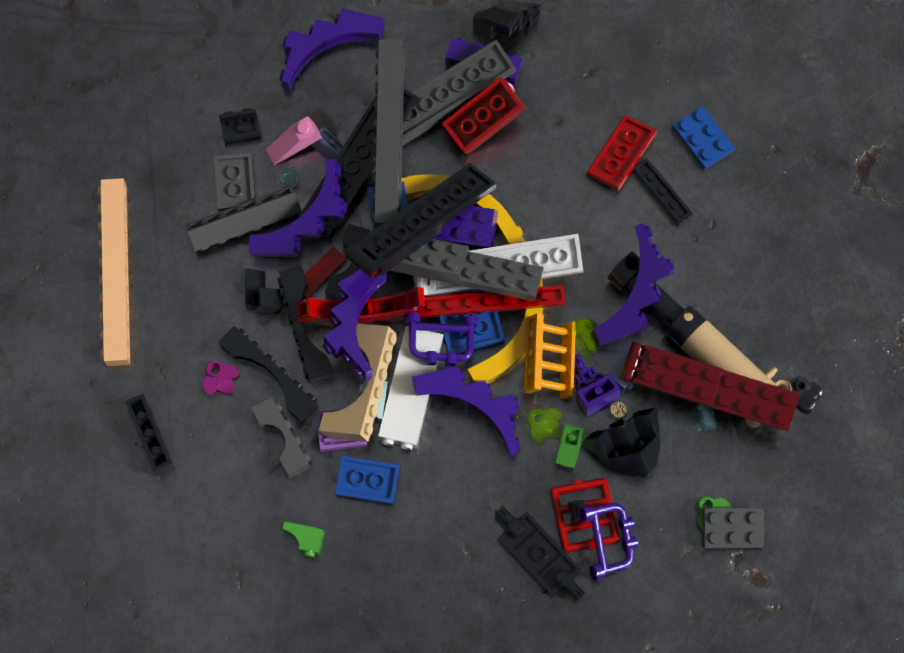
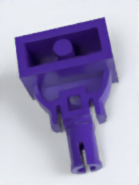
M576 354L574 369L578 375H575L574 380L577 383V402L586 416H589L620 399L621 389L611 374L605 376L597 372L593 366L590 371V368L585 365L581 356Z

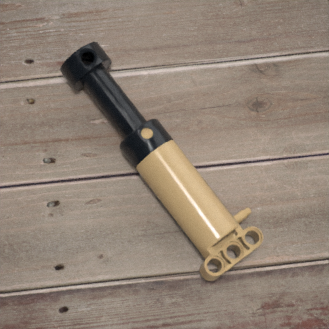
M634 251L630 252L608 275L607 279L621 292L627 288L631 291L633 290L639 272L640 257ZM656 282L653 283L660 290V301L648 307L668 325L665 334L692 359L792 391L790 383L786 380H779L776 383L771 380L777 372L776 367H772L764 374L693 306H688L685 309L682 308ZM745 418L746 424L750 427H758L761 424Z

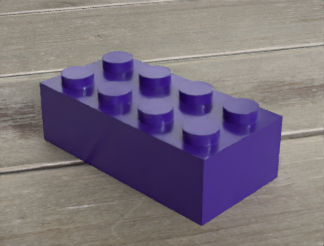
M471 206L443 226L441 234L434 239L482 248L493 247L498 211Z

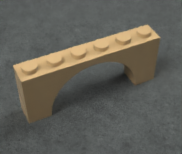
M357 324L358 345L361 351L366 353L370 367L372 368V379L368 381L365 390L354 403L339 411L324 412L319 431L327 438L368 442L373 432L374 418L378 413L377 407L379 399L382 397V388L387 378V369L392 359V350L397 337L396 333L389 326Z

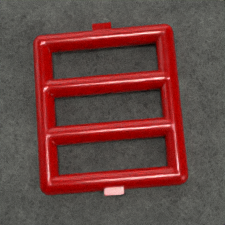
M606 478L584 482L581 479L574 481L573 484L552 487L550 489L561 546L566 553L588 549V551L595 550L596 546L594 539L569 544L567 532L592 528L591 521L565 525L563 513L571 512L568 504L561 506L559 494L601 486L603 498L585 501L584 506L590 505L593 508L610 504L612 499ZM607 512V517L599 518L600 526L609 525L612 536L603 537V545L614 544L620 541L615 512Z

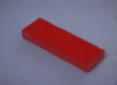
M334 246L305 273L308 284L305 298L315 293L347 261V258Z

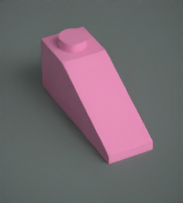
M307 116L289 127L265 150L275 166L318 141L322 136L315 123Z

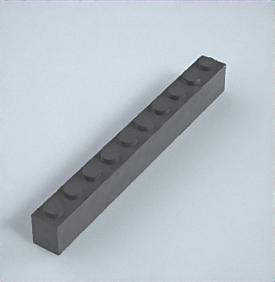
M402 39L379 40V46H376L378 64L375 65V73L378 76V82H375V93L378 96L374 102L375 112H377V118L374 119V129L377 130V137H374L373 140L374 148H376V155H373V165L376 166V173H373L375 192L372 193V201L375 203V210H372V221L375 222L377 227L401 211L404 43Z

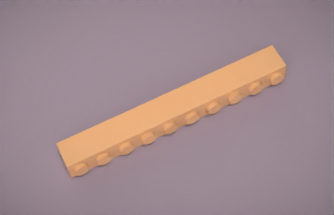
M123 178L101 180V186L98 187V196L101 198V204H98V213L101 215L98 229L99 233H102V240H99V250L102 251V257L99 258V267L102 269V276H99L100 287H103V294L99 296L100 305H103V312H100L101 324L103 323L100 339L104 349L100 350V356L107 366L130 365L127 186Z

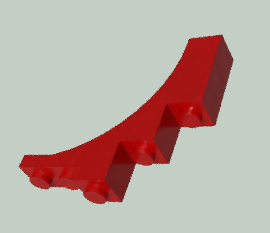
M416 287L404 293L368 299L360 313L358 324H369L376 320L396 323L405 319V314L425 307L424 288ZM308 297L297 303L298 321L334 327L330 321L331 309L342 301Z

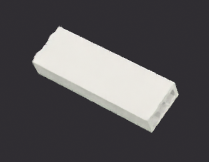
M406 326L378 438L384 445L393 446V444L401 445L402 449L412 450V448L417 449L430 394L415 395L412 376L434 372L437 365H426L425 360L416 359L411 355L408 347L409 327ZM416 330V349L419 352L436 351L440 353L443 334Z

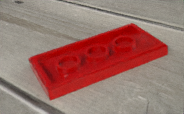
M624 115L587 170V176L619 191L657 134V130Z

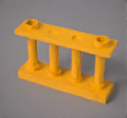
M536 313L526 318L524 392L531 394L541 390L542 387L560 391V400L573 397L575 391L576 322L566 323L562 327L544 324V315ZM543 331L561 335V346L543 342ZM542 350L560 353L561 363L556 364L543 361ZM542 369L560 372V383L542 380Z

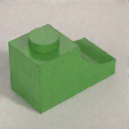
M284 521V533L290 534L298 541L299 551L303 552V556L314 558V555H320L324 537L323 529Z

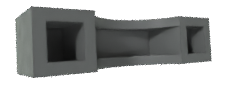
M272 397L252 407L251 410L261 429H274L284 436L286 442L285 449L279 460L289 479L310 468L308 462L311 459L306 450L302 452L299 447L302 443L298 435H293L290 431L292 425L287 417L283 418L280 412L283 409L278 401L274 402Z

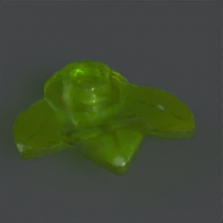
M586 318L577 320L575 323L576 332L582 336V340L587 348L594 352L596 348L602 347L594 330L598 324Z
M555 408L546 410L534 409L529 413L528 421L532 426L531 435L537 443L543 444L546 437L558 438L562 436V430L557 421L560 420L563 414ZM540 416L542 420L537 422L534 417Z

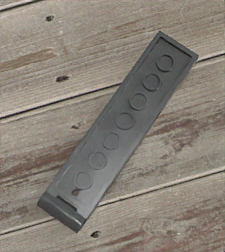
M497 40L412 92L418 96L419 100L403 123L402 146L453 115L454 110L472 100L499 77L505 79L516 72V68Z
M432 239L391 269V271L535 301L544 267L468 251L469 246Z

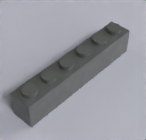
M290 186L185 224L194 250L203 251L211 245L222 244L227 239L241 237L246 232L258 231L268 224L273 225L282 219L293 218L301 212L296 193L293 187Z

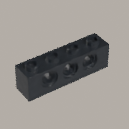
M144 394L125 401L157 477L176 469Z

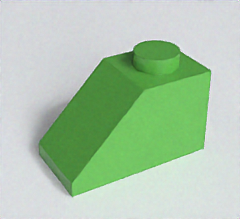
M565 424L557 454V464L575 468L583 428Z

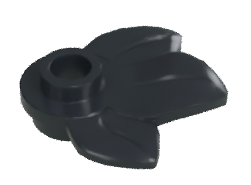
M802 376L794 377L790 382L792 391L801 393L797 405L803 411L811 413L815 407V399L823 397V391L820 386L815 382H808ZM799 382L803 384L802 389L798 388Z

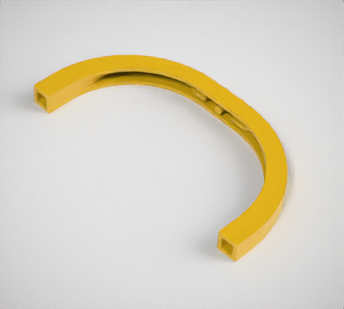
M421 174L402 178L405 184L407 201L422 197L450 176ZM490 194L472 205L498 211L496 230L505 245L525 242L522 237L524 234L521 227L515 225L504 207ZM542 279L539 287H543ZM543 308L526 309L523 322L513 339L497 354L468 369L467 375L472 383L486 380V384H491L507 374L525 356L526 318L536 313L542 314Z

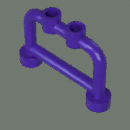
M405 314V324L409 325V352L416 359L425 360V364L429 366L437 365V361H445V366L453 367L456 366V362L466 361L473 355L474 328L478 327V317L465 316L463 317V325L420 323V314ZM416 330L466 333V351L463 354H456L455 352L437 353L436 351L419 352L416 349Z
M610 503L591 508L590 505L580 507L579 515L583 522L591 521L599 564L590 566L592 579L594 581L602 580L605 574L628 568L634 559L633 549L638 547L637 538L635 536L631 537L630 529H633L635 526L633 518L627 517L626 510L618 503ZM617 511L620 518L618 525L623 535L622 546L626 551V558L622 562L607 565L598 515Z

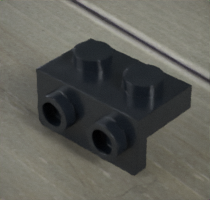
M245 108L242 111H227L219 115L224 142L261 136L256 109Z

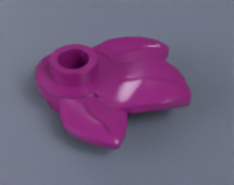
M219 361L209 362L206 365V377L203 380L205 392L211 396L218 389L221 393L232 394L234 389L232 379L239 375L237 368L231 364L223 365ZM218 368L219 371L218 373L214 374L212 373V369Z

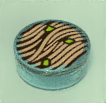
M622 400L612 402L608 410L610 417L614 420L624 419L628 414L627 404Z

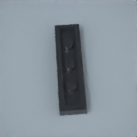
M648 158L634 167L633 173L677 226L693 216L692 211Z

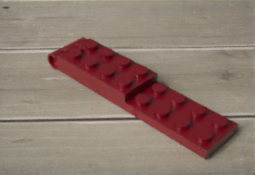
M633 341L631 342L620 377L621 380L787 432H789L801 394ZM649 365L653 366L652 369H648L647 367Z

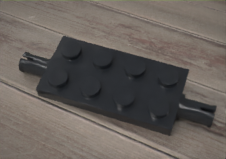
M503 505L500 507V510L498 509L494 513L506 525V530L498 537V540L551 597L559 590L565 588L577 602L586 593L574 581V576L581 571V568L527 511L521 517L514 518Z

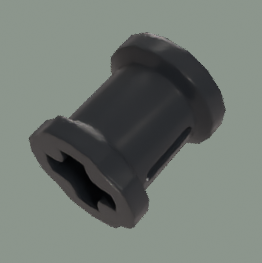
M585 500L568 502L567 504L572 515L571 523L583 522L578 514L579 508L584 506Z

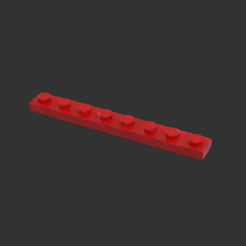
M564 285L539 287L535 301L493 292L425 297V307L411 313L420 314V318L566 306Z

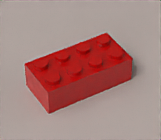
M499 77L442 124L462 151L469 155L527 108L507 81Z

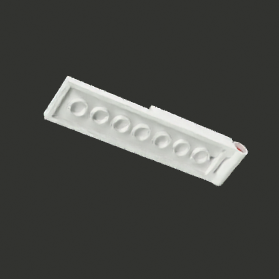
M578 234L470 251L544 267L541 279L584 273ZM413 275L414 288H424L425 297L453 295L480 290Z

